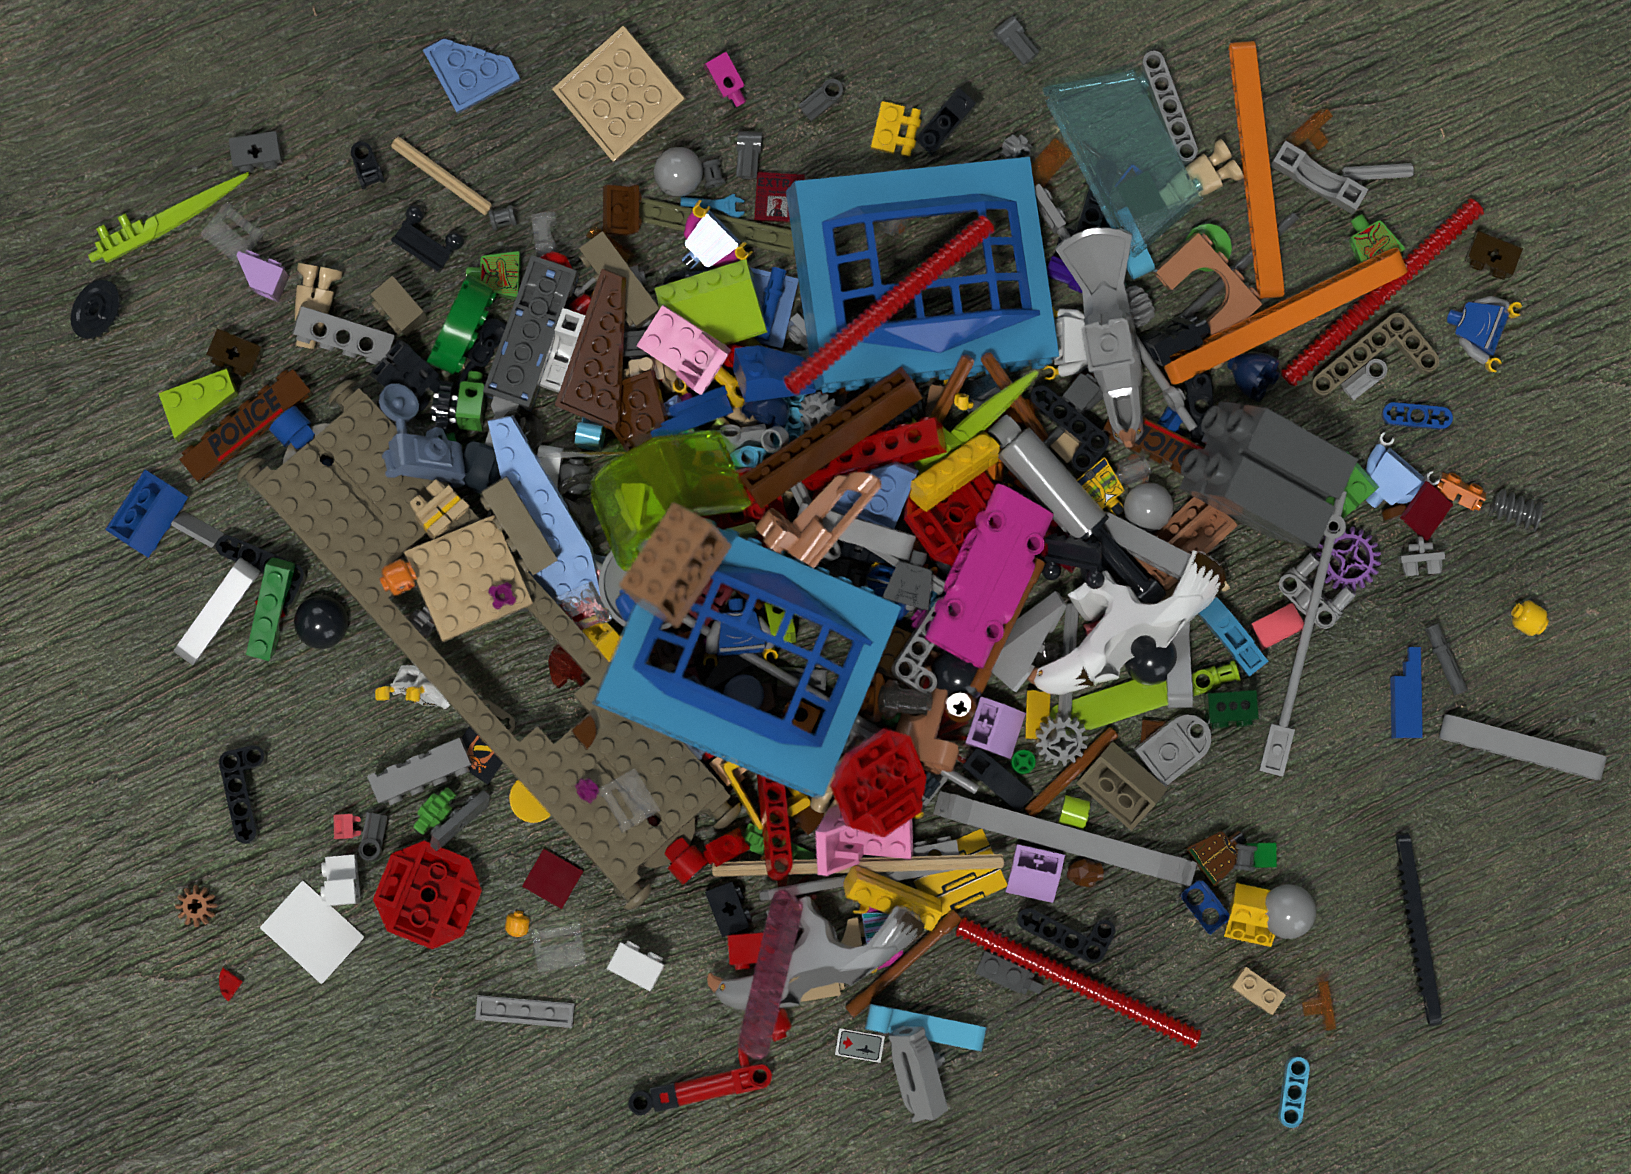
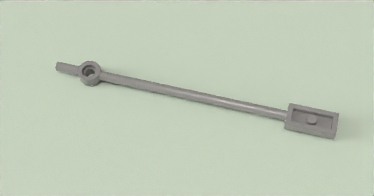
M1038 184L1034 187L1038 211L1054 234L1057 233L1061 240L1071 237L1064 227L1066 218L1059 208H1055L1051 202L1052 196L1046 188L1043 189ZM1136 335L1140 358L1163 391L1166 403L1173 411L1177 412L1189 432L1192 431L1197 425L1184 407L1185 395L1180 388L1175 389L1173 386H1170Z
M1343 491L1340 500L1335 499L1334 507L1336 508L1329 523L1334 521L1338 524L1337 530L1331 531L1328 523L1324 532L1326 538L1279 725L1271 723L1260 766V771L1284 776L1295 729L1289 728L1288 725L1335 538L1342 536L1346 529L1345 521L1341 517L1347 494L1345 491Z

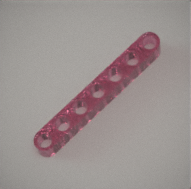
M786 890L776 892L771 901L738 1039L739 1049L757 1060L764 1058L770 1049L803 909L802 901Z

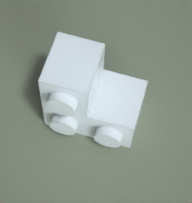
M357 855L325 857V862L322 863V875L327 877V881H324L325 886L321 887L322 901H326V906L361 903Z
M628 940L626 944L621 942L607 969L648 991H652L665 967V964L661 963L663 958L652 952H649L648 955L639 952L640 947Z

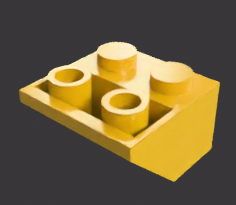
M1236 883L1230 902L1229 920L1226 922L1224 937L1271 947L1275 935L1267 929L1269 917L1266 915L1268 909L1265 904L1266 896L1271 890Z

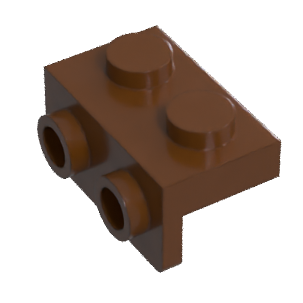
M639 185L603 186L604 234L630 236L639 232L642 223L641 216L639 215V205L642 199Z
M681 629L671 634L689 639L692 631L685 632V629ZM699 636L690 657L704 651ZM657 638L649 656L657 654L660 665H665L680 660L684 647Z

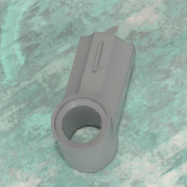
M1373 359L1340 385L1348 397L1354 401L1386 376L1387 366L1384 361ZM1372 364H1377L1381 367L1382 372L1379 377H1374L1370 374L1369 368Z

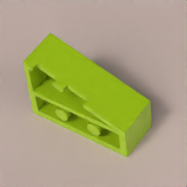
M228 369L158 393L174 439L178 442L194 428L201 425L213 413L219 411L239 395L231 372Z

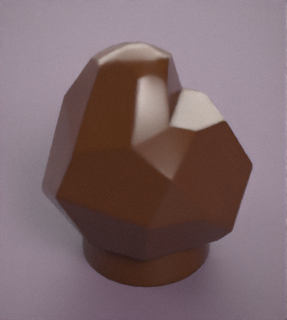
M1089 858L1073 863L1067 870V878L1079 886L1094 887L1097 881H1102L1104 877L1101 862H1094Z

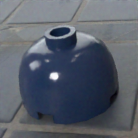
M783 397L752 402L744 401L740 413L749 420L753 416L758 420L757 424H765L767 428L781 426L785 429L790 416V407Z

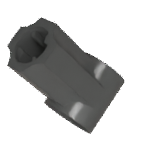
M1010 16L993 30L999 42L1004 47H1008L1023 66L1039 54V51L1024 34L1023 27L1015 17Z
M828 79L823 83L822 87L798 106L812 122L832 105L837 104L843 99V86L836 79ZM831 86H836L840 90L835 97H830L826 94L827 89Z
M738 131L736 178L757 179L758 158L762 147V132Z
M375 813L366 814L362 841L359 845V854L366 861L375 862L383 854L382 846L388 816ZM369 844H375L377 847V852L372 857L365 855V848Z

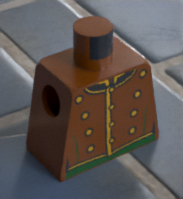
M1220 831L1187 847L1185 850L1193 861L1197 862V866L1212 886H1216L1236 864L1237 849L1235 845H1244L1247 843V840L1240 831H1237L1229 838L1226 837L1223 831Z

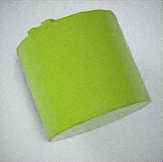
M1065 795L1058 823L1084 829L1089 817L1090 801Z

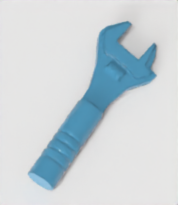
M735 194L719 200L681 197L680 206L694 207L698 200H701V208L710 206V209H717L733 218H739L745 214V212H735V203H744V200L735 197Z

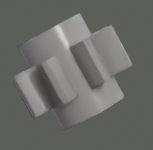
M1012 135L1004 141L1001 154L1005 156V159L1030 157L1032 146L1023 135H1020L1018 138Z

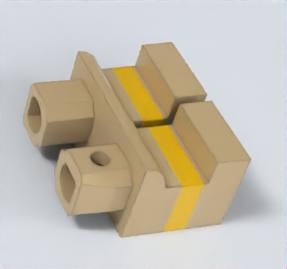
M438 480L433 481L426 489L433 496L429 503L420 495H417L409 504L416 514L415 519L433 540L438 538L451 524L453 525L469 510V505L463 499L461 500L449 485L445 487Z

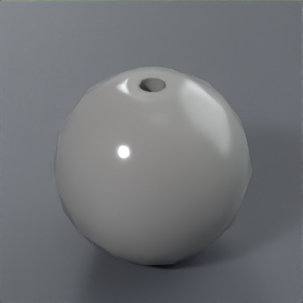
M673 147L661 153L656 160L654 178L664 193L674 197L686 196L694 192L701 183L703 175L702 163L690 149Z
M1150 482L1138 484L1131 489L1124 502L1126 519L1132 525L1146 532L1157 531L1167 525L1174 509L1172 497L1166 488L1157 483Z

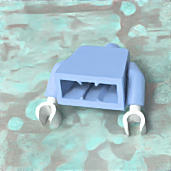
M1386 432L1380 435L1378 444L1374 447L1367 460L1366 473L1379 486L1366 499L1374 508H1377L1383 500L1390 505L1410 503L1425 481L1430 482L1433 486L1440 482V479H1437L1434 483L1429 480V476L1433 471L1423 476L1390 447L1394 442V437L1389 443L1383 441Z

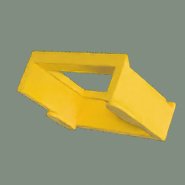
M728 761L719 764L753 824L761 830V815L757 813L733 771L739 766ZM787 787L792 795L786 799L788 816H794L810 805V800L806 794ZM770 815L771 822L779 819L776 815Z

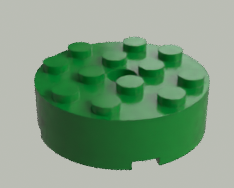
M467 274L434 343L427 363L451 374L461 371L466 360L463 354H467L473 346L478 335L477 330L481 327L489 312L485 310V306L490 307L497 293L493 290L494 286Z

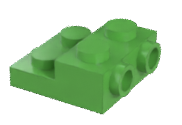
M1356 463L1344 489L1347 494L1341 514L1343 519L1379 488L1358 463ZM1328 496L1325 502L1334 506L1335 498Z

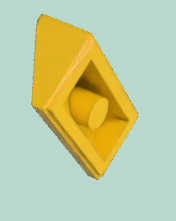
M1026 690L1025 739H1038L1035 733L1036 730H1042L1040 723L1047 724V717L1050 716V694L1044 691Z

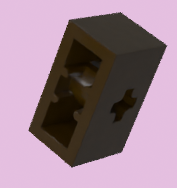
M1478 231L1474 235L1465 262L1470 263L1469 267L1475 270L1483 271L1485 269L1492 272L1491 275L1493 277L1505 280V278L1509 279L1513 276L1523 248ZM1492 252L1495 253L1496 260L1494 262L1490 261L1491 257L1489 255Z
M217 328L206 355L211 358L210 363L224 368L225 365L233 368V373L246 377L247 374L254 376L265 350L259 345ZM237 349L240 356L239 358L234 357L232 360L229 353L230 351L235 352Z

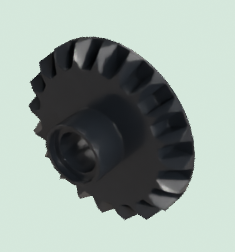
M97 280L87 285L79 293L73 304L70 318L72 329L79 337L86 340H95L96 337H102L104 332H109L111 325H115L114 320L116 317H119L118 310L122 308L120 302L123 299L119 295L120 290L116 288L115 284L107 280Z

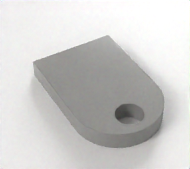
M1179 714L1170 719L1135 747L1134 750L1155 778L1166 787L1207 753L1211 745V732L1206 722L1198 716ZM1195 724H1200L1202 727V732L1198 737H1192L1190 734V729Z

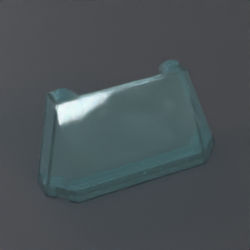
M1132 70L1044 87V95L1050 97L1046 100L1047 106L1109 226L1112 229H1124L1133 233L1130 256L1133 258L1139 256L1141 252L1204 198L1200 192L1204 190L1201 182L1197 177L1193 179L1187 172L1147 96L1146 88L1149 87V84L1143 74L1139 75Z

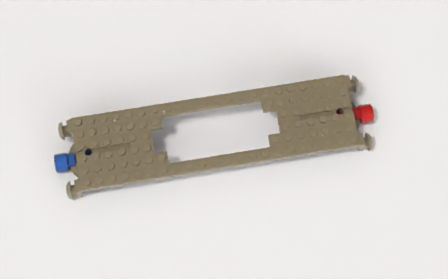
M353 380L343 381L331 392L328 399L329 405L332 406L337 403L341 407L342 412L331 424L323 423L310 427L311 422L296 406L288 408L279 415L270 425L269 430L284 447L288 446L283 457V465L277 470H270L268 466L262 469L261 466L265 463V459L259 457L252 459L240 469L237 475L238 484L246 481L249 484V489L255 495L259 493L611 881L615 886V893L628 902L623 907L624 909L632 910L637 908L651 893L650 884L643 889L638 883L641 878L637 874L639 867L654 869L670 864L667 869L682 885L690 882L708 865V861L703 853L694 844L691 847L689 846L695 833V817L699 813L712 815L717 821L713 827L721 829L731 824L738 817L741 811L740 803L732 807L727 802L731 796L683 742L592 704L609 662L528 572L524 571L520 563L512 555L533 602V605L526 607L527 610L590 678L573 695L589 714L572 729L589 715L592 716L596 726V736L588 750L573 735L571 730L553 744L538 726L523 740L518 742L390 601L389 598L393 594L390 590L385 592L379 578L383 577L382 568L395 562L426 534L428 535L415 519L416 514L409 505L410 501L417 495H420L427 503L433 499V496L426 489L434 480L402 475L389 478L385 475L387 468L382 455L386 450H389V442L397 434L396 426L360 388L355 392L352 390L357 383ZM439 481V482L442 483L445 487L448 486V484H447L446 482H441V481ZM469 508L468 512L453 525L451 524L439 537L478 522L480 519ZM589 778L597 785L599 794L596 799H593L592 803H588L578 796L575 784L579 783V780Z

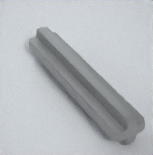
M1411 163L1344 167L1342 169V176L1352 180L1411 177L1414 173L1413 164Z

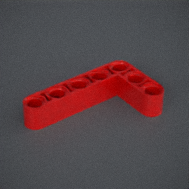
M757 774L766 871L771 879L782 880L790 873L793 867L785 785ZM767 791L775 792L778 797L777 800H771L767 795ZM770 815H776L780 820V824L772 823ZM772 839H779L782 842V848L775 847ZM780 862L783 864L785 871H777L774 863Z

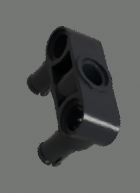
M1209 371L1197 374L1185 381L1188 413L1197 425L1195 429L1190 431L1193 442H1202L1205 434L1201 428L1202 421L1206 413L1214 406ZM1197 400H1202L1206 403L1207 409L1204 413H1198L1195 410L1194 405Z

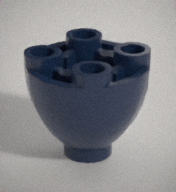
M1249 352L1240 354L1230 359L1227 366L1232 371L1239 389L1247 397L1257 402L1264 398L1270 384L1274 385L1280 376V373L1277 371L1279 360L1265 353Z

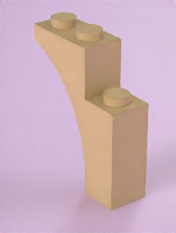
M858 918L848 919L841 943L851 947L862 946L861 937L865 936L863 922L858 923ZM799 977L792 978L789 984ZM836 982L812 988L802 996L801 1002L841 995L840 990L845 989L844 983Z

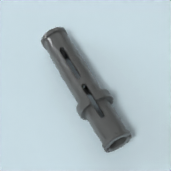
M1437 623L1426 628L1425 631L1433 647L1432 652L1436 654L1453 695L1468 690L1450 650V642L1447 643L1440 624Z

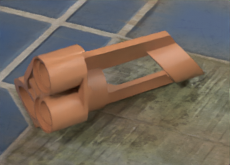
M861 472L851 473L848 477L837 476L792 523L780 512L771 508L755 528L765 537L764 542L777 553L786 550L791 555L814 568L881 488V480L874 475ZM847 490L861 493L862 496L832 532L823 527V518Z
M931 650L924 668L931 672L932 665L940 653ZM926 675L921 676L919 679L921 688L924 685ZM935 688L931 693L925 713L913 716L920 693L913 689L910 699L902 710L895 731L911 736L925 771L933 774H941L942 771L952 772L960 751L958 749L959 746L952 742L936 739L948 692L947 690Z

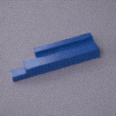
M725 386L669 407L668 410L672 419L661 423L662 427L650 432L654 442L662 441L733 413L726 396L728 393Z
M1407 647L1408 662H1403V676L1390 677L1391 738H1423L1421 647Z

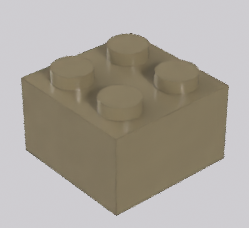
M393 276L370 294L374 299L371 304L382 317L387 314L389 317L387 322L398 335L403 333L407 337L428 319L424 311Z

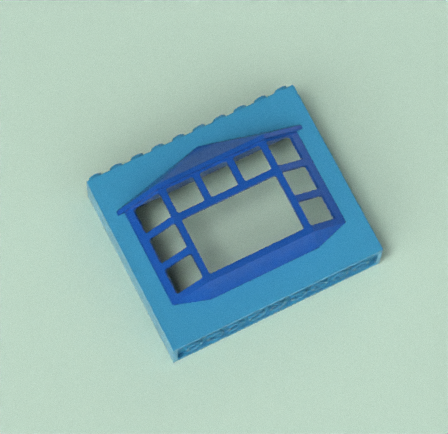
M1030 157L795 181L786 190L809 357H813L812 354L818 352L820 347L824 348L826 342L830 343L832 337L836 338L835 335L841 333L843 328L847 329L845 300L874 295L875 301L881 300L883 293H887L889 290L893 291L895 285L899 286L898 284H881L873 222L975 211L978 212V217L980 215L987 217L986 210L1006 209L1009 215L1012 237H990L989 235L988 238H983L982 246L986 274L937 279L936 281L932 280L930 286L926 285V289L945 286L951 288L954 314L925 317L922 294H915V319L886 321L881 323L879 328L875 327V331L873 333L869 332L867 338L863 337L864 340L858 342L856 347L852 346L850 352L846 351L844 357L840 356L841 359L835 361L833 366L829 365L827 371L823 370L821 376L817 375L818 378L815 381L813 380L816 391L822 390V394L834 393L836 389L845 387L846 391L858 390L860 386L869 385V388H871L900 367L905 370L911 379H916V383L928 382L930 378L938 376L939 380H948L963 355H969L974 359V364L967 377L976 376L977 373L983 371L986 372V375L990 374L981 362V357L987 352L994 355L1003 370L1009 368V372L1022 371L1024 367L1032 366V369H1042L1046 365L1052 364V361L1059 357ZM864 223L868 250L837 256L834 228ZM991 245L1013 246L1017 273L995 272ZM869 259L873 287L843 292L839 264ZM996 281H1018L1022 309L1000 308ZM987 282L992 310L963 313L959 285Z
M704 518L706 521L712 523L715 527L717 526L716 522ZM716 527L730 543L731 548L711 577L713 582L703 605L694 603L690 610L697 612L699 615L689 639L661 631L664 620L644 610L634 602L592 704L815 799L824 797L901 606L897 605L896 601L874 595L875 591L868 587L861 586V588H857L851 585L852 581L839 576L836 579L829 576L830 572L821 567L813 569L806 566V563L796 557L793 560L785 557V552L783 551L777 553L772 549H766L762 547V542L756 539L748 538V540L739 537L740 533L735 530L726 528L724 531ZM720 583L749 595L739 621L711 610L710 607ZM756 599L786 611L776 636L747 625ZM793 614L822 626L812 652L783 640ZM706 617L808 660L784 720H780L682 678ZM829 630L837 632L853 641L843 667L820 656ZM657 638L684 647L674 674L646 664ZM815 664H819L839 675L829 701L806 690V685ZM801 698H805L825 709L815 735L791 723Z

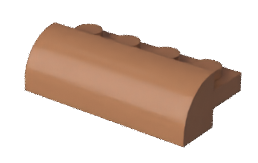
M1193 497L1170 518L1167 525L1157 530L1153 535L1192 555L1193 551L1208 554L1237 527V524L1227 514ZM1133 557L1145 573L1158 582L1166 591L1178 581V579Z

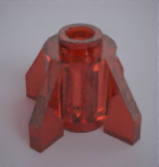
M562 647L554 649L550 653L548 660L552 683L560 689L568 682L567 679H570L582 687L584 682L580 675L583 670Z

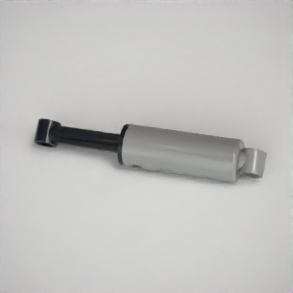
M1004 415L987 431L988 435L1002 448L998 453L999 459L1037 502L1054 514L1053 520L1069 538L1074 536L1075 540L1084 538V541L1086 539L1092 540V543L1101 542L1102 557L1132 589L1141 603L1158 604L1166 596V592L1158 582L1152 578L1147 579L1101 527L1108 520L1109 516L1030 428L1021 431L1018 424L1010 416Z

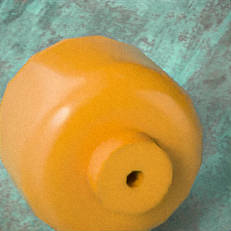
M514 911V914L507 915L505 931L514 937L526 935L529 931V917L523 915L522 911Z

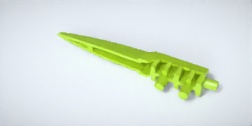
M249 172L200 192L148 218L145 224L142 219L131 224L125 213L117 217L122 229L113 234H109L104 224L99 226L96 230L101 240L95 242L97 250L88 254L90 261L93 263L103 258L106 263H109L173 230L236 188L248 178Z
M1032 371L995 394L961 421L950 433L963 443L961 446H963L969 440L985 431L1001 416L1039 373Z

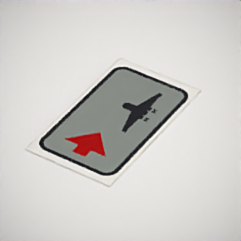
M839 1028L835 1055L881 1063L885 1036Z

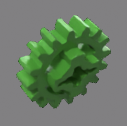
M448 787L439 796L433 793L418 810L420 818L413 828L424 835L431 826L434 828L436 825L441 824L452 812V807L449 805L455 799L456 794Z

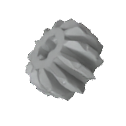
M1135 285L1127 288L1126 292L1132 309L1135 328L1142 327L1155 317L1152 301L1141 287Z

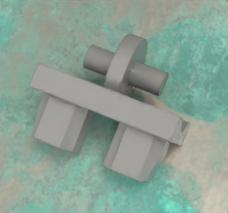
M1420 536L1416 538V544H1408V551H1417V554L1398 556V564L1402 563L1405 576L1419 575L1418 562L1426 561L1427 574L1441 573L1445 552L1425 554V550H1433V543H1424L1423 537Z

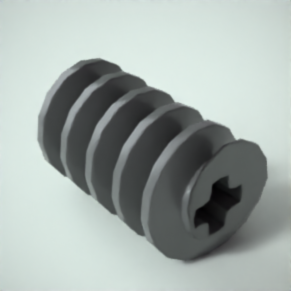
M1501 489L1495 495L1488 515L1491 516L1496 511L1497 519L1500 520L1505 514L1507 523L1512 518H1515V526L1525 521V529L1527 530L1533 524L1535 532L1542 518L1543 503L1538 502L1534 506V500L1531 498L1525 503L1523 495H1520L1515 500L1514 492H1511L1506 497V489Z

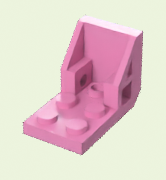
M665 305L661 306L637 344V347L676 371L675 374L700 395L707 390L732 351L725 344Z
M839 807L829 808L816 830L818 875L828 876L859 864L863 855L911 859L913 856L912 819L885 838L847 827Z

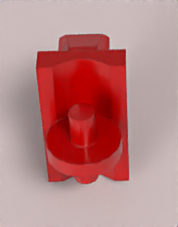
M738 827L705 845L707 850L703 854L710 865L714 863L717 867L749 850L750 847L745 843L744 838L741 836V830Z

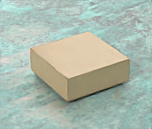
M1064 432L1050 448L1067 464L1081 445Z

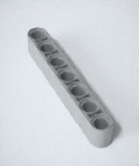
M1447 714L1444 715L1439 738L1442 740L1599 781L1602 779L1607 759L1606 756Z

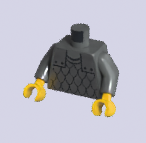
M990 374L975 381L965 379L959 393L955 394L954 404L961 410H967L970 415L979 406L1000 392L1001 389ZM948 379V380H944V385H945V386H946L947 382L949 381V379Z

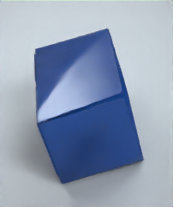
M1197 881L1180 895V898L1190 911L1195 913L1196 919L1210 935L1229 920V913L1205 882ZM1194 888L1200 889L1204 894L1203 902L1197 906L1191 905L1187 900L1188 892ZM1207 908L1216 909L1219 913L1217 923L1213 925L1206 924L1202 919L1203 911Z

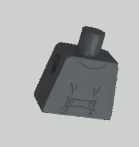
M913 550L910 564L898 562L883 594V598L929 611L934 571L924 568L927 554Z

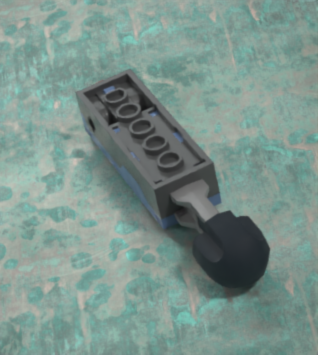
M551 251L541 257L533 255L530 257L483 389L485 396L493 399L491 403L495 415L493 419L512 415L516 418L520 408L532 411L540 389V381L553 347L557 322L562 309H567L579 279L578 272L573 270L568 258L563 254ZM489 430L485 444L471 441L466 445L463 453L466 475L463 480L465 481V486L475 493H481L482 490L501 479Z

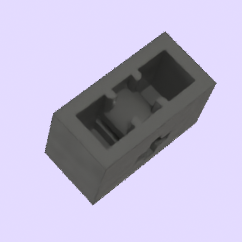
M276 131L229 138L232 165L240 173H250L254 171V168L263 167L265 170L275 169L278 167L277 164H283L280 138ZM255 149H259L262 152L258 153V158H254L252 155L255 153Z
M1081 373L1062 396V399L1081 414L1097 395L1100 387L1097 386V380L1090 374L1085 376Z

